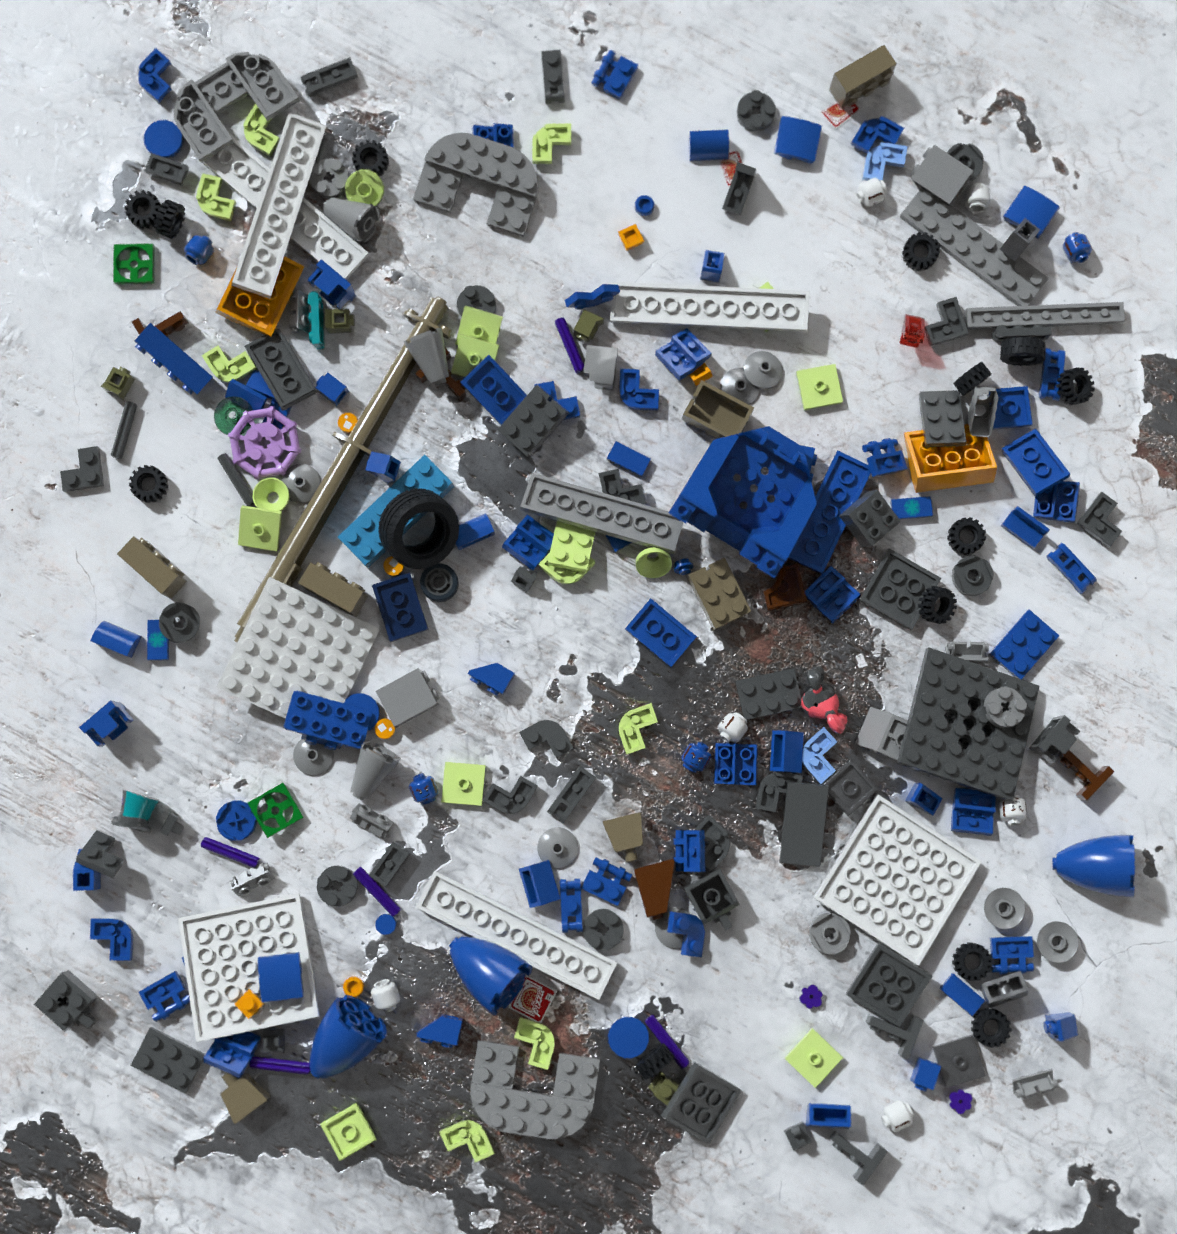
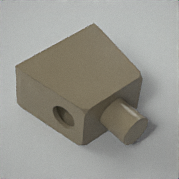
M641 813L602 821L614 851H623L626 862L637 860L635 847L643 846Z
M229 1073L222 1076L228 1088L221 1092L220 1095L234 1124L271 1097L248 1073L240 1079Z

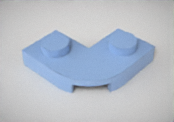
M881 143L879 146L871 149L865 159L862 180L872 178L883 180L885 165L904 167L907 146Z
M825 727L820 729L803 746V765L819 784H822L836 771L823 757L837 743Z

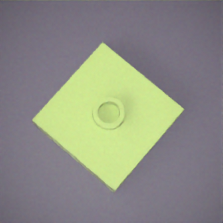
M464 306L455 345H458L461 334L497 344L503 317Z
M461 334L451 372L466 377L487 355H490L496 361L500 345Z
M835 364L796 371L804 410L843 403Z
M242 505L240 509L238 545L278 551L282 512Z
M445 762L441 802L482 806L486 765Z
M811 1028L784 1059L816 1088L843 1057Z
M358 1102L320 1124L340 1161L377 1140Z

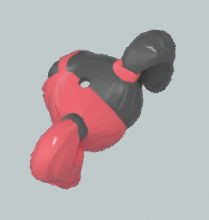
M814 666L807 672V681L810 689L804 693L801 706L810 718L827 719L829 727L835 733L841 734L847 724V716L837 712L839 709V699L833 687L823 682L824 669L820 666Z

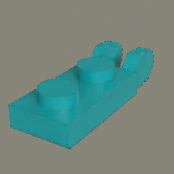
M313 291L309 293L307 303L311 306V313L308 315L309 323L312 327V332H309V341L319 350L325 348L323 299L317 292Z

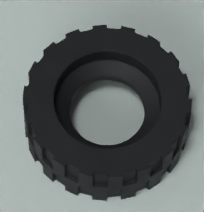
M1031 337L1006 339L1001 343L1000 360L1003 363L1018 366L1037 365L1045 361L1046 344L1041 339Z

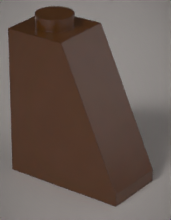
M674 859L634 869L647 918L651 917L652 920L664 917L663 913L667 912Z

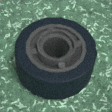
M438 563L435 566L426 568L420 578V586L423 593L432 601L446 602L457 593L459 586L458 577L455 571L446 564ZM443 578L445 580L444 585L439 588L435 587V580Z

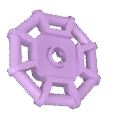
M273 406L260 410L244 411L243 416L231 433H228L233 464H237L257 480L263 477L285 475L287 469L302 450L298 441L297 423L281 414ZM267 416V422L256 424L254 421L255 418ZM274 418L285 425V427L280 430L273 425ZM249 423L251 428L247 430L246 435H240L245 425ZM288 432L291 446H286L284 434ZM262 438L270 440V444L267 445L266 449L260 445ZM238 440L244 441L246 452L240 454ZM285 450L290 451L283 463L279 461L281 454ZM251 457L258 462L256 468L246 462L245 459ZM274 462L276 465L274 468L263 469V464Z

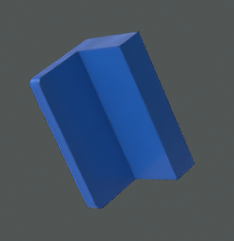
M1019 506L1011 510L1000 525L1032 549L1050 531L1048 527Z

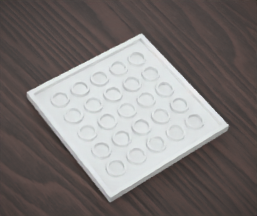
M269 577L216 688L285 719L294 691L344 703L380 628Z
M876 795L813 898L919 966L982 861L880 795Z
M300 893L178 918L196 1042L320 1017ZM300 952L301 976L304 989L303 998L264 1002L265 1004L251 1019H248L235 1006V1003L248 989H252L261 999L258 957Z

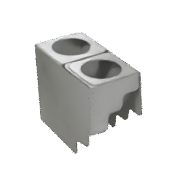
M587 345L583 372L590 374L589 380L595 382L594 387L596 389L613 390L618 348Z
M975 386L967 415L970 434L973 436H991L998 403V395L994 387ZM990 391L989 398L985 400L977 398L978 396H984V393L989 394ZM976 405H983L986 408V412L982 416H975Z

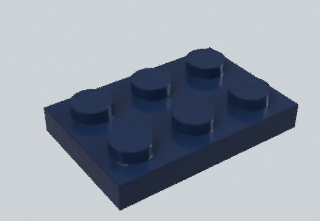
M410 572L372 585L390 642L429 630Z

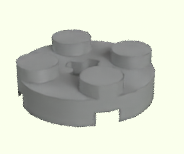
M323 159L314 164L310 175V184L313 190L322 195V197L326 199L337 198L344 193L349 174L340 160ZM327 175L335 176L331 183L324 180Z
M1003 686L991 691L986 696L984 701V707H986L987 712L986 717L996 727H1012L1023 719L1027 703L1016 690ZM1001 703L1008 705V711H1002Z
M835 913L818 915L809 927V938L812 945L825 954H837L843 951L849 943L851 934L849 924L843 917ZM827 928L835 930L833 933L834 938L825 937L824 934H826Z

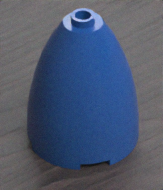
M1111 835L1088 839L1058 852L1057 858L1052 857L1053 870H1057L1059 876L1079 887L1107 895L1134 897L1135 851L1133 835Z
M462 936L460 938L456 937L449 946L451 948L450 955L453 965L463 984L478 1003L493 1016L497 1015L499 1008L505 1009L510 1005L524 987L525 976H529L532 972V965L520 956L487 940Z
M345 995L343 998L337 997L317 1029L311 1048L310 1070L314 1077L325 1079L345 1072L365 1059L386 1037L387 1029L382 1018L377 1019L368 1010L370 1008L368 1004L350 995Z

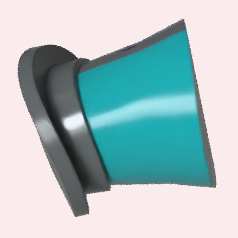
M123 790L121 811L118 816L112 818L111 823L115 826L151 833L152 828L148 826V820L160 800Z

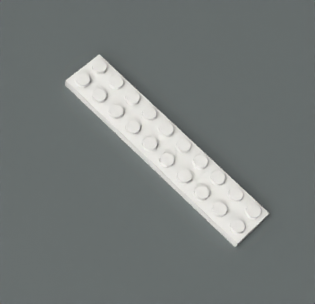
M291 112L288 113L231 286L269 299L271 298L326 129L325 125Z
M231 136L234 143L202 163L257 209L270 168ZM303 197L290 238L317 262L322 259L347 280L365 261L369 253Z
M612 282V284L619 286L620 292L611 300L610 322L807 332L810 291Z
M434 870L416 908L475 938L493 942L512 951L533 967L598 1000L617 964L616 961L436 870Z

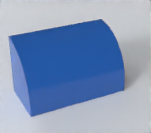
M729 130L690 131V161L728 159Z
M486 513L459 524V536L456 541L459 550L495 535Z
M103 621L96 628L90 641L132 658L142 636Z
M772 731L770 771L802 773L803 732Z
M549 860L519 869L530 908L560 900Z
M809 1103L806 1127L848 1129L851 1127V1105Z

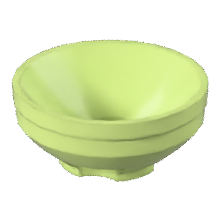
M265 478L255 486L253 502L257 508L282 511L289 502V490L281 480ZM275 492L279 495L278 501L273 504L269 503L268 495Z
M647 548L636 557V570L644 577L659 578L670 571L672 567L671 556L660 548ZM651 553L658 554L656 558L647 557Z

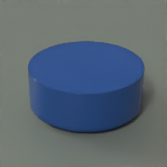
M642 195L636 199L635 211L639 215L648 216L653 212L654 201L650 196Z
M390 914L379 916L375 923L377 931L383 935L392 933L397 925L396 919Z

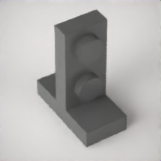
M737 162L735 173L722 208L723 210L741 216L757 172L756 168Z
M869 1014L865 1022L870 1025L869 1029L881 1033L884 1030L889 1033L888 1037L897 1041L903 1038L898 1054L909 1059L924 1020L912 1015L907 1030Z
M835 1130L830 1136L834 1142L832 1145L841 1153L844 1150L850 1154L849 1159L858 1166L862 1163L853 1176L862 1186L888 1152L877 1143L867 1156Z

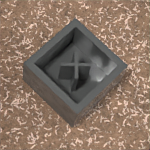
M878 490L867 491L839 515L862 547H872L901 522Z

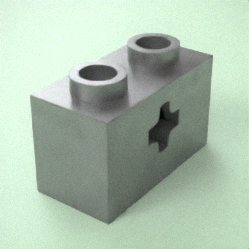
M1024 218L1000 250L1007 258L1016 261L1040 229Z
M1021 971L981 984V991L988 1009L1028 996L1029 992Z

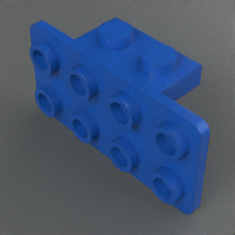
M294 691L286 715L284 729L302 734L301 739H304L305 743L311 745L323 744L329 750L340 749L342 745L361 749L367 735L372 713L370 710Z

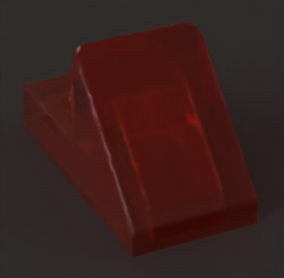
M905 314L900 344L918 347L920 343H923L925 337V318Z

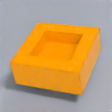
M636 224L618 231V236L626 251L644 243V239Z
M705 362L688 375L695 386L699 385L701 380L706 381L713 377Z
M248 989L235 1003V1006L248 1019H251L265 1003L261 1001L252 989Z

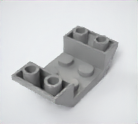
M870 707L854 744L898 761L908 720ZM915 770V771H917V772H919V773H922V774H924V775H926V776H928V777L930 776V774H927V773H924V772Z

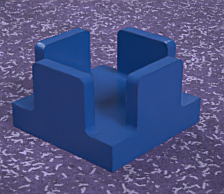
M321 259L316 264L317 269L307 281L311 287L314 288L316 286L321 290L319 295L330 305L341 309L349 300L352 302L356 294L352 285Z
M110 700L79 728L98 747H103L105 743L101 738L109 736L111 740H115L128 729L125 722L131 723L134 720L127 713L122 703Z

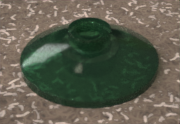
M236 396L227 397L216 406L214 422L222 433L228 435L243 416V412L246 410L253 411L252 407L243 398ZM232 411L235 412V416L233 418H229V413ZM249 423L245 425L240 435L250 428L251 425Z

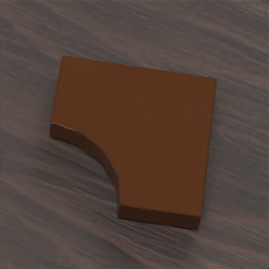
M798 563L781 567L776 583L771 588L763 591L768 612L807 603Z

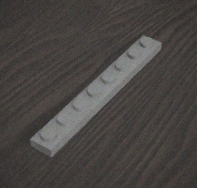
M1124 302L967 308L965 310L967 329L997 328L999 325L1013 328L1017 325L1032 327L1034 325L1115 324L1125 321Z

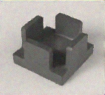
M1065 715L1053 717L1029 749L1034 753H1038L1049 763H1055L1058 759L1053 755H1056L1058 751L1065 754L1077 740L1073 735H1078L1080 730L1070 723L1071 720Z

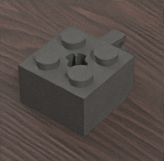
M720 868L683 887L703 925L714 920L715 923L720 921L724 930L733 927L728 916L732 915L730 910L740 904ZM709 891L712 893L715 891L716 893L714 896L715 900L712 902L710 899L708 901L706 899Z
M69 970L61 972L34 1003L40 1011L64 1032L70 1030L75 1023L77 1025L82 1023L89 1029L97 1022L90 1014L92 1010L89 1008L98 998L97 995ZM65 997H67V998L69 999V1001H67V1002H69V1004H66V1003L64 1002V1001H65V1000H64Z

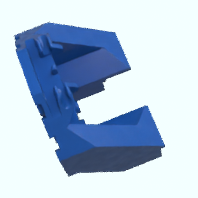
M770 426L713 439L670 509L669 514L685 524L688 522L702 532L707 531L737 549L741 556L756 564L758 569L775 578L790 555L817 505L804 448ZM767 467L769 470L768 474L763 475L761 469ZM739 474L741 476L740 481H734L733 476ZM756 484L758 486V490L756 492H752L750 490L751 485ZM774 495V502H768L767 497ZM742 501L747 503L745 509H741L739 506Z

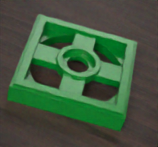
M153 243L114 244V284L154 283ZM125 250H130V258L119 261L120 254ZM139 250L146 251L150 260H140ZM132 261H137V262H138V266L135 267V268H132V267H131V262H132ZM149 268L147 273L139 278V271ZM119 269H128L130 271V279L123 277L119 273Z
M284 783L247 802L267 838L303 818ZM273 793H281L287 799L281 803H276L271 795ZM264 799L268 806L267 811L258 815V804ZM292 806V818L289 822H286L283 811ZM273 807H278L279 813L273 814L271 812V809ZM272 818L277 821L279 827H268L263 822Z

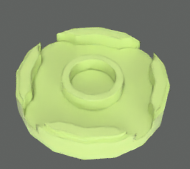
M360 169L348 177L345 184L346 197L350 201L376 206L383 198L384 184L375 172Z

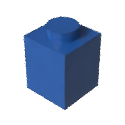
M328 372L325 376L322 375L318 379L317 386L315 387L318 393L336 406L349 392L343 383Z
M917 1057L910 1081L915 1083L914 1087L923 1091H927V1088L934 1090L941 1066L935 1062Z

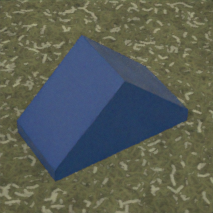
M705 250L700 276L701 280L719 283L725 253Z
M914 783L905 801L934 816L943 798L924 784Z

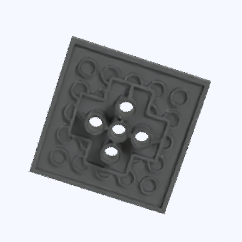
M926 648L897 764L1007 801H1013L1040 686L936 649ZM1003 686L1016 690L1027 703L1025 715L1021 722L1009 728H999L990 723L986 717V707H984L986 696L991 691ZM1001 703L1002 711H1008V705ZM944 715H946L949 718V723L947 722L946 718H944ZM958 741H961V742H962L963 748H962L961 745L958 743Z

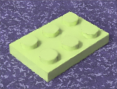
M557 521L547 565L587 573L595 532Z

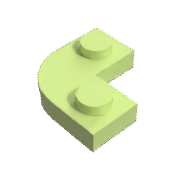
M255 104L244 122V135L252 147L271 157L278 146L280 138L265 130L271 119L267 121Z
M571 123L546 124L533 136V164H552V145H571Z
M202 173L196 195L201 210L211 217L232 221L236 206L235 200L218 197L223 180L220 177Z
M219 345L202 355L212 373L224 382H229L232 379L239 381L254 370H257L246 351L228 361Z
M549 554L539 563V567L545 573L562 584L575 583L586 574L547 565ZM591 557L587 572L595 565V561Z
M652 703L628 711L620 720L619 735L626 755L645 748L639 729L658 723Z
M520 1017L514 1038L534 1044L528 1062L529 1065L548 1070L555 1044L551 1030L542 1023Z
M460 1121L440 1130L447 1151L467 1143L475 1162L495 1153L485 1129L475 1121Z

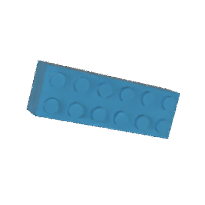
M426 455L422 456L338 536L342 543L367 568L372 566L387 551L380 541L378 527L383 510L394 497L410 489L422 488L431 490L443 498L454 488L453 483ZM422 512L412 517L406 524L403 535L427 512Z

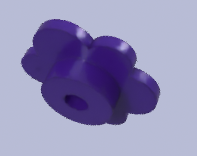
M812 984L808 988L802 989V995L799 997V1000L802 1004H806V1007L809 1009L813 1008V1006L819 1007L822 1004L821 997L823 993L818 991L816 985Z
M959 1089L957 1093L952 1092L949 1095L950 1107L955 1109L958 1114H963L965 1110L971 1109V1094Z

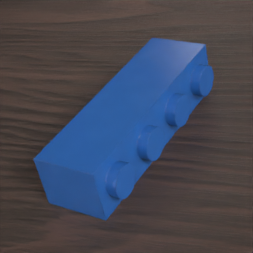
M152 323L134 340L137 344L135 348L142 354L147 352L152 356L151 361L159 368L161 366L168 370L166 374L175 382L177 379L184 384L182 388L190 395L193 392L197 395L213 377Z

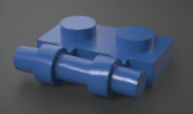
M609 50L607 55H604L599 70L595 71L591 84L598 87L600 82L604 83L603 92L620 100L634 76L638 64L623 56L616 62L613 60L616 53L613 50ZM608 67L613 69L610 76L605 75Z
M886 438L881 442L870 441L862 446L863 452H870L872 456L867 458L872 477L902 472L908 469L902 450H895V447L898 446L897 439ZM881 449L885 450L886 453L882 454Z
M675 830L673 845L676 848V857H674L676 871L705 872V830H684V837L683 830Z
M595 857L593 865L599 867L597 873L589 870L581 889L618 906L626 890V887L619 883L621 879L629 882L632 874L626 872V869L621 866L618 868L610 864L606 859L601 860ZM607 871L616 875L614 881L604 877V872Z
M1032 936L990 937L992 959H999V964L991 966L992 973L1006 975L1008 972L1021 971L1022 974H1026V972L1034 971L1033 963H1026V958L1034 957ZM1007 958H1017L1018 962L1017 964H1007Z
M177 971L170 973L138 992L148 1010L156 1007L158 1012L152 1015L155 1022L167 1019L171 1013L178 1009L186 1008V1005L190 1003L189 994L183 998L179 994L186 987ZM172 997L174 1003L165 1007L163 1001Z

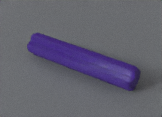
M558 318L555 320V325L575 372L580 373L584 370V363L565 318Z
M204 837L201 842L202 848L255 868L259 863V857L211 838Z
M362 867L354 871L353 875L391 916L394 917L400 912V907Z
M649 1016L645 1020L646 1025L660 1043H664L674 1056V1061L681 1069L688 1066L689 1060L655 1016Z
M253 1056L250 1061V1068L305 1075L311 1072L310 1063L256 1056Z

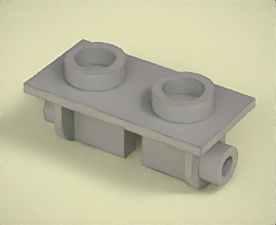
M297 290V293H292L289 299L290 311H296V314L290 315L289 328L292 333H298L299 330L309 333L310 323L308 315L310 305L307 303L308 294Z
M951 641V643H947L945 651L947 654L970 662H988L986 652L989 651V644H985V642H970V647H967V642Z
M360 803L352 810L353 813L350 816L353 823L364 829L368 823L371 824L368 831L380 838H386L389 833L388 830L394 824L387 816L372 811L369 806Z
M262 862L255 868H250L252 876L249 877L247 871L234 876L230 880L231 890L238 896L246 895L252 889L268 884L270 880L275 879V876L269 871L271 870L269 864Z
M1052 1069L1042 1070L1028 1076H1020L1012 1080L1013 1093H1016L1017 1098L1022 1099L1036 1096L1035 1088H1038L1040 1094L1055 1091V1088H1058L1056 1080H1053Z

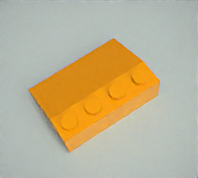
M284 256L270 299L231 286L235 275L234 272L215 313L232 322L271 337L305 266Z
M964 424L965 446L925 447L923 430L904 432L910 474L915 492L993 483L997 465L988 438L971 435L969 424Z

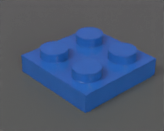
M1028 386L996 389L998 403L992 430L1031 426L1032 416Z

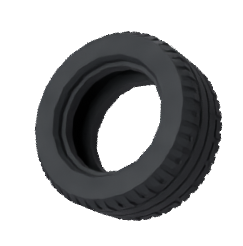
M422 488L410 489L394 497L383 510L378 527L379 538L387 552L403 566L412 569H426L443 561L453 550L459 536L458 516L451 505L433 491ZM433 512L435 525L431 535L423 543L415 546L404 545L402 537L408 521L419 513Z

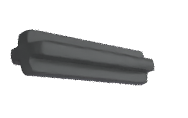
M127 401L124 406L111 456L117 459H122L137 408V404Z
M223 453L218 456V461L247 506L254 504L251 491L228 454Z

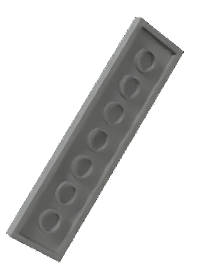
M923 187L899 216L917 231L921 232V234L927 232L929 237L932 234L934 236L933 240H938L937 245H940L941 249L1017 306H1028L1049 279L1020 256L1016 261L1007 258L1000 250L1003 243L955 207L950 206Z
M535 473L531 474L520 506L521 511L650 548H660L671 554L675 553L684 523L669 514V511Z

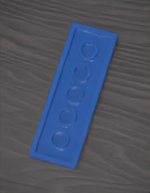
M837 450L815 495L817 505L788 559L823 574L846 526L839 515L859 499L871 474L869 465Z

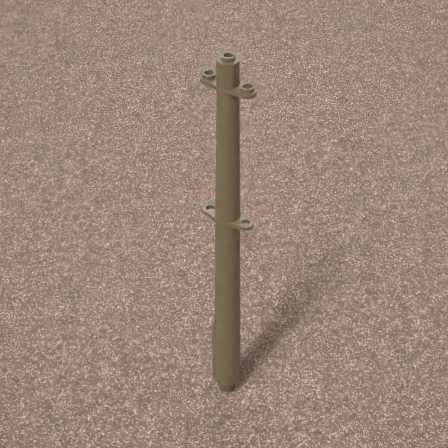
M436 297V299L431 298L420 317L416 311L410 308L404 311L403 316L416 323L407 338L409 342H411V337L430 330L437 333L436 328L442 329L444 338H451L452 330L444 325L438 326L448 310L447 302L440 297ZM405 344L399 351L348 438L337 432L332 434L334 438L343 442L344 445L237 622L240 628L235 635V642L238 643L269 577L290 587L293 586L302 571V563L364 454L370 457L371 450L368 447L416 364Z

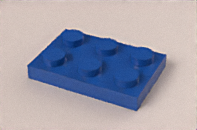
M487 355L460 382L500 425L504 423L527 396L490 355Z
M1037 429L1030 431L1002 448V453L1035 497L1070 477L1069 471Z
M651 598L625 628L628 633L670 668L697 637Z
M1028 609L989 655L1014 677L1022 679L1060 635Z

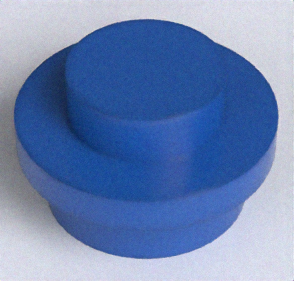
M687 558L680 559L674 563V572L679 575H687L693 569V563Z

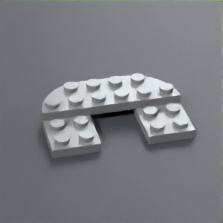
M249 52L230 55L225 58L227 61L225 64L196 82L191 79L179 91L176 107L174 108V119L180 132L201 163L234 143L217 115L250 95L267 121L300 101L280 69L268 57L259 54V56L249 54Z
M453 133L434 143L425 156V164L413 200L451 213L464 174L499 186L487 225L524 237L538 195V180L529 159L513 147L469 133Z
M478 1040L470 1092L476 1113L488 1126L506 1133L545 1139H560L574 1134L587 1122L594 1105L600 1064L599 1058L559 1052L553 1095L512 1089L519 1046Z

